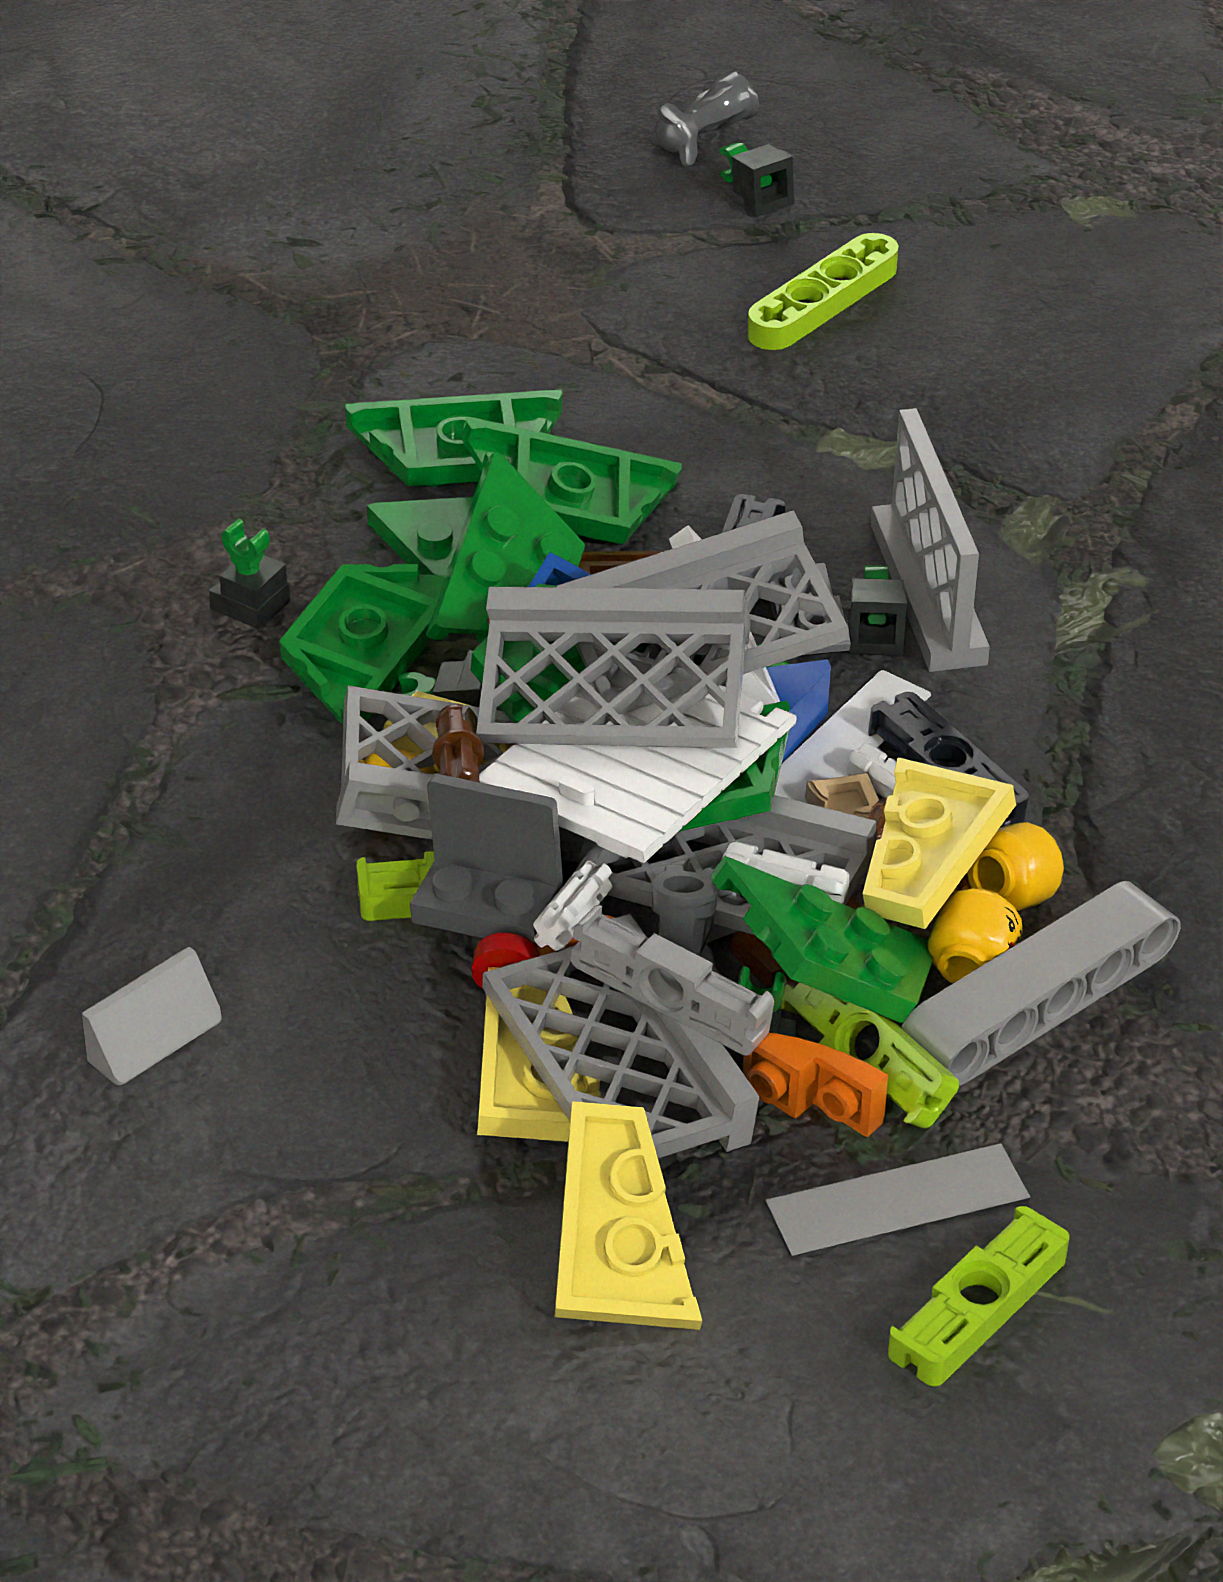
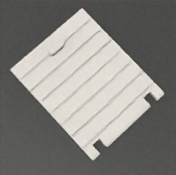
M632 650L630 652L639 656L646 657L645 654H642L635 650ZM619 668L610 684L613 691L617 692L626 689L634 681ZM719 685V687L726 693V687ZM580 692L557 710L555 714L565 724H583L599 709ZM741 693L737 748L516 744L496 759L495 763L493 762L479 774L480 783L552 797L557 801L560 827L596 842L598 846L625 858L631 857L645 863L663 846V843H667L682 829L683 825L685 826L702 810V807L705 808L721 793V790L730 785L740 775V772L743 773L759 758V755H762L777 741V738H781L796 724L797 718L796 715L779 708H775L764 717L760 715L763 710V702ZM684 694L668 698V700L673 704ZM710 694L683 714L694 726L723 727L724 708ZM656 703L620 715L630 725H647L660 715L663 710ZM545 720V721L542 722L541 724H550V723H549L547 720ZM609 721V722L606 723L605 725H614V724H613L611 721ZM673 722L670 726L678 725L675 722Z

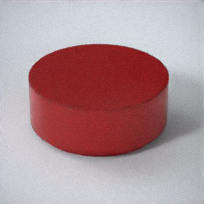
M495 933L486 936L475 947L471 969L472 977L476 984L482 988L483 973L488 971V967L501 968L539 957V950L530 940L517 934Z

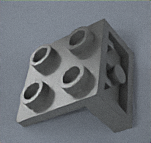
M433 774L427 784L435 861L410 902L412 923L479 938H485L495 933H513L527 938L538 947L534 941L537 931L533 923L563 887L557 801L552 797L442 774Z

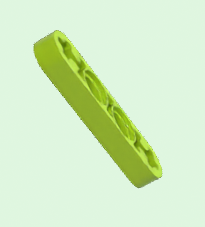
M867 233L857 236L756 302L749 309L747 337L749 341L756 347L765 350H780L789 347L891 279L897 271L899 245L896 240L880 233ZM799 301H811L814 303H802Z

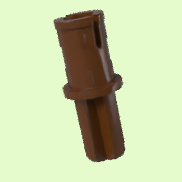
M450 704L442 708L436 718L438 738L435 740L432 749L434 763L442 775L480 782L479 766L482 764L485 754L483 742L476 735V714L468 707L464 720L462 716L463 705Z

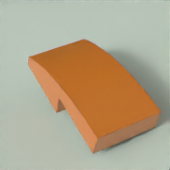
M770 1032L750 1055H744L743 1074L759 1095V1100L774 1105L795 1119L814 1104L822 1109L831 1119L843 1122L865 1137H869L884 1123L888 1074L862 1060L819 1043Z

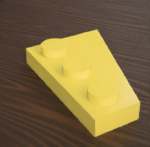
M897 758L894 770L895 786L893 794L887 797L882 837L876 840L863 890L864 905L882 918L926 929L1016 806L1014 786Z
M488 967V971L498 969L496 967ZM528 985L510 989L515 998L542 1005L548 991ZM486 994L477 1135L568 1142L569 1119ZM559 995L553 1009L573 1015L566 996ZM544 1027L540 1035L545 1044L573 1051L578 1041L577 1036ZM575 1073L571 1084L576 1091L602 1098L599 1091L600 1080Z
M572 1101L554 1317L700 1330L702 1325L701 1314L696 1297H693L684 1265V1252L679 1234H676L665 1195L664 1179L643 1107Z

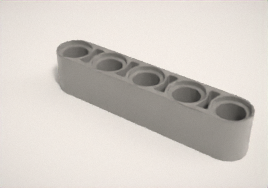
M1130 881L1119 882L922 1002L908 1015L901 1028L958 1079L959 1086L1157 963L1169 952L1177 940L1181 929L1180 920Z

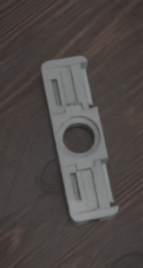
M600 905L594 906L575 925L573 938L579 942L571 950V962L584 973L742 1055H750L768 1035L774 1006V998L768 991H765L761 996L712 971V962L655 933L648 938L601 914L602 906ZM660 969L666 970L673 975L681 984L683 991L669 984L662 976Z

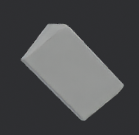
M187 947L82 1013L87 1061L114 1084L122 1085L221 1022L220 1006L199 958L192 948Z

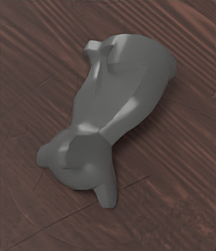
M727 72L716 77L713 82L705 83L702 87L703 92L689 100L682 112L674 104L666 103L659 106L657 114L660 119L657 121L655 131L651 135L652 143L660 145L668 152L680 154L681 163L684 167L694 164L698 154L697 137L699 133L716 129L725 122L733 125L742 119L747 120L756 116L760 105L758 95L744 76L736 72Z
M683 864L665 866V871L656 875L652 880V911L659 915L663 937L712 962V971L722 975L716 969L712 949L706 945L709 933L713 927L717 894L719 893V889L710 877L714 869L707 867L698 873L684 871Z

